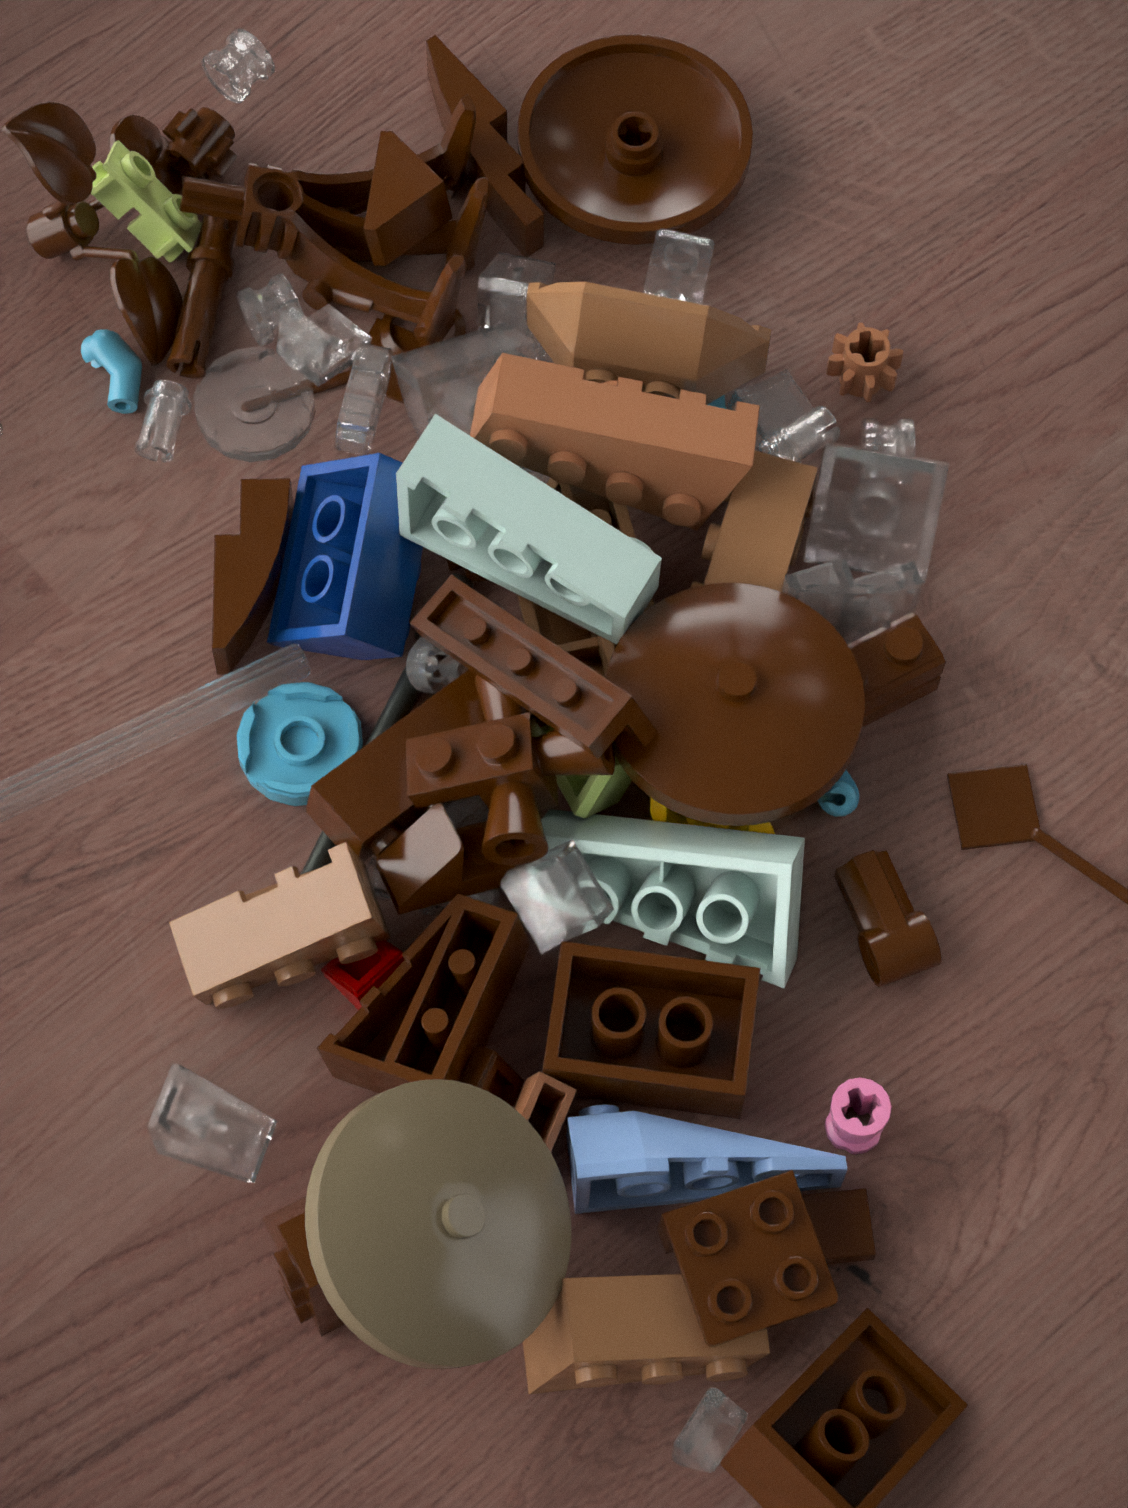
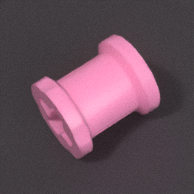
M860 1077L849 1079L838 1086L832 1096L830 1112L824 1125L828 1139L836 1148L856 1155L866 1153L877 1146L880 1135L890 1119L892 1107L889 1095L884 1088L871 1079ZM848 1107H853L858 1115L869 1113L870 1119L867 1126H863L857 1117L847 1120L845 1115Z

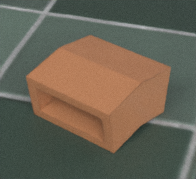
M538 1072L526 1079L514 1109L528 1121L535 1103L551 1108L540 1136L550 1152H552L577 1090L542 1072Z

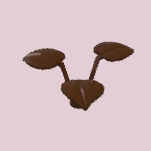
M40 103L19 112L1 127V131L17 145L38 180L57 199L55 203L44 207L42 211L29 217L27 235L31 246L45 259H53L68 252H71V256L75 261L86 257L116 259L117 261L110 268V282L117 305L151 366L162 362L173 345L183 303L182 296L171 273L155 257H147L139 261L137 254L132 249L88 246L99 231V219L96 211L105 207L97 199L88 203L84 202L91 194L93 181L97 177L95 170L90 166L96 155V145L89 128L72 108L60 103ZM130 115L116 122L110 133V150L113 144L119 140L129 151L141 154L152 166L155 177L172 194L180 195L182 175L166 159V145L169 142L165 137L161 136L158 127L144 117Z

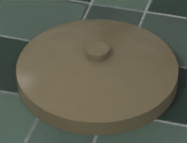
M442 1079L419 1080L386 1090L362 1102L337 1124L321 1148L311 1172L305 1204V1231L309 1256L317 1281L337 1316L360 1340L377 1352L406 1365L425 1369H453L486 1362L507 1353L522 1343L543 1322L553 1307L562 1287V1279L566 1276L570 1258L571 1215L569 1201L558 1166L543 1139L516 1109L501 1098L471 1084Z

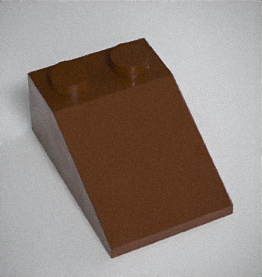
M867 1307L757 1419L721 1459L719 1464L763 1508H876L964 1411L968 1404Z

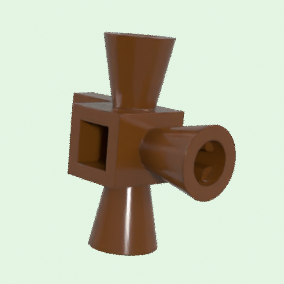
M476 675L474 682L486 722L406 739L407 796L416 808L479 795L489 808L482 844L483 856L489 861L502 865L532 863L544 857L548 852V843L538 811L558 806L557 776L613 775L615 771L613 742L597 759L555 729L544 734L531 712Z

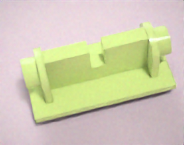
M117 140L113 144L105 163L103 164L101 161H98L92 166L97 177L93 181L91 194L118 220L134 207L140 214L129 223L127 229L156 258L163 256L170 263L184 249L189 253L195 245L202 225L198 220L197 214L180 211L181 195L172 194L155 177L152 166L141 154L129 151Z

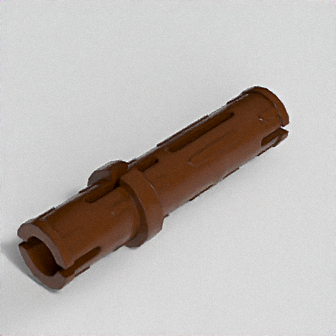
M203 215L196 248L188 253L186 267L190 274L171 353L166 363L167 368L173 373L177 372L179 364L183 363L180 372L182 377L199 378L205 374L206 359L224 283L229 277H232L235 267L231 254L237 233L238 221Z

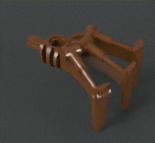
M467 94L460 99L441 143L417 154L444 181L445 189L450 199L455 197L457 191L467 181L465 170L476 125L475 105L472 98ZM249 162L243 187L185 176L180 211L238 221L236 247L252 246L254 251L267 253L268 249L276 251L278 258L285 260L294 274L309 282L302 292V298L315 310L325 311L333 302L365 313H370L371 310L416 323L417 325L413 333L422 345L420 353L429 354L440 346L457 320L455 310L463 277L467 271L475 267L476 250L487 208L489 186L486 177L477 179L471 187L456 220L448 221L400 255L446 254V266L442 270L432 292L400 285L355 263L373 262L363 230L365 217L357 215L367 211L374 169L342 174H314L294 169L286 172L282 171L280 166L268 165L267 168L259 167L256 163Z

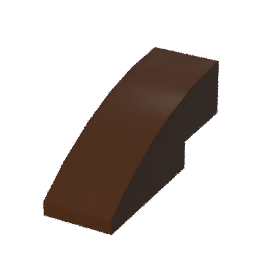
M290 478L241 479L240 534L214 535L212 652L217 675H230L252 645L275 600L294 508Z

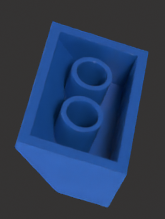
M375 453L301 467L267 643L278 647L357 660L403 657L405 641L410 631L409 620L416 583L421 573V556L423 551L422 546L404 538L399 532L396 473L403 462L382 453Z

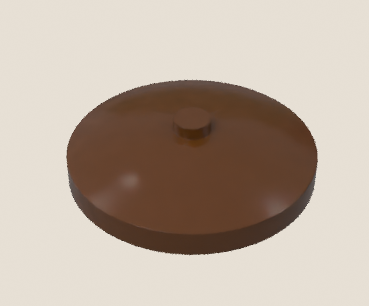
M639 34L615 35L595 39L572 48L552 61L538 75L527 91L521 105L517 130L518 154L524 162V178L540 204L551 215L575 231L602 241L630 245L655 244L681 238L699 230L717 218L731 204L745 181L751 159L753 139L752 120L747 103L736 83L724 69L708 56L690 46L663 37Z
M716 583L693 587L673 594L650 607L630 625L614 649L607 667L605 678L634 698L658 732L645 748L621 731L613 741L614 754L632 781L647 795L668 809L688 818L719 825L743 826L772 822L790 816L817 801L834 786L849 766L857 748L863 725L865 693L862 676L851 649L835 627L820 613L802 601L774 589L745 583Z

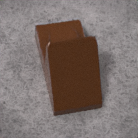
M442 803L432 806L376 858V868L398 915L452 901L457 894L470 896L521 882L523 865H502L486 859L482 854V844L487 821L455 829Z

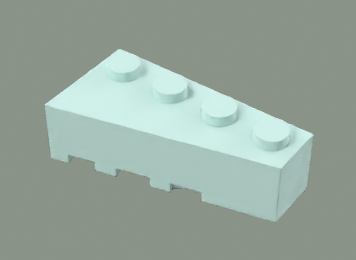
M437 414L433 416L396 473L399 532L401 536L615 644H618L630 625L642 615L658 589L662 558L655 554L648 545L620 532Z
M549 809L542 818L541 822L548 843V852L541 859L530 863V897L608 925L611 921L618 922L644 932L643 938L666 946L670 941L706 954L705 960L761 968L762 981L785 988L797 961L805 838L598 814L585 819L574 815L571 811Z

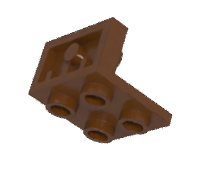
M793 1170L662 1213L657 1227L666 1254L674 1252L705 1343L709 1347H715L832 1307L838 1302V1293Z

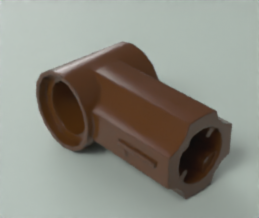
M871 850L852 857L844 865L836 868L834 878L859 931L857 940L863 963L870 978L877 987L880 988L941 964V950L934 929L922 911H914L887 850L881 852Z

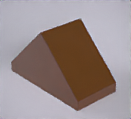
M393 131L380 132L363 229L374 266L388 265L453 218L444 181Z

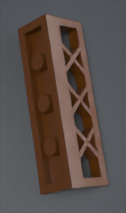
M452 574L410 622L420 636L597 759L600 758L621 731L645 748L658 733L630 694Z

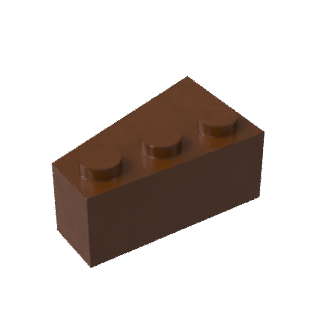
M457 894L402 954L404 961L378 989L373 986L360 1000L362 1007L335 1036L330 1033L317 1047L331 1075L334 1078L376 1093L419 1080L442 1079L459 1082L475 1046L485 1047L530 947L519 914Z

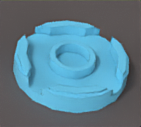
M309 682L282 684L268 691V696L262 698L256 705L254 701L244 712L236 734L239 763L251 786L268 799L291 806L307 805L311 785L363 748L361 721L354 709L352 711L351 707L343 701V697L331 688Z

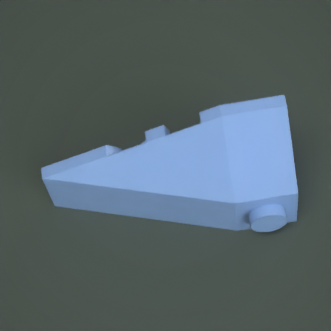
M615 1105L590 1106L580 1110L579 1116L567 1117L566 1138L575 1214L698 1202L793 1170L800 1191L841 1187L847 1172L846 1156L638 1111L619 1112V1108Z

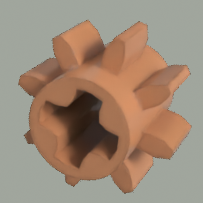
M858 323L857 329L851 332L848 337L838 333L835 335L832 347L834 354L828 357L826 375L839 376L841 384L840 395L844 396L849 393L856 397H863L866 402H871L872 395L877 393L881 387L891 392L894 390L898 375L895 370L901 366L903 350L897 348L890 349V342L888 340L890 331L888 329L879 331L875 328L865 327L863 323Z

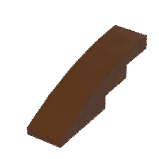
M434 35L426 40L427 75L442 127L446 131L460 99L466 94L469 95L475 105L476 125L465 170L467 179L471 186H473L477 179L483 177L488 179L489 196L486 210L526 259L544 247V213L526 195L525 161L508 144L507 110L447 46Z

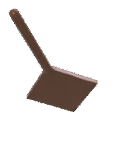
M1027 764L947 774L961 850L1036 841L1128 904V889L1040 829Z

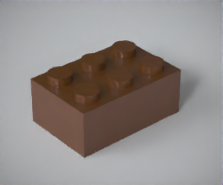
M561 941L543 1073L576 1089V1097L740 1119L746 1095L761 968Z

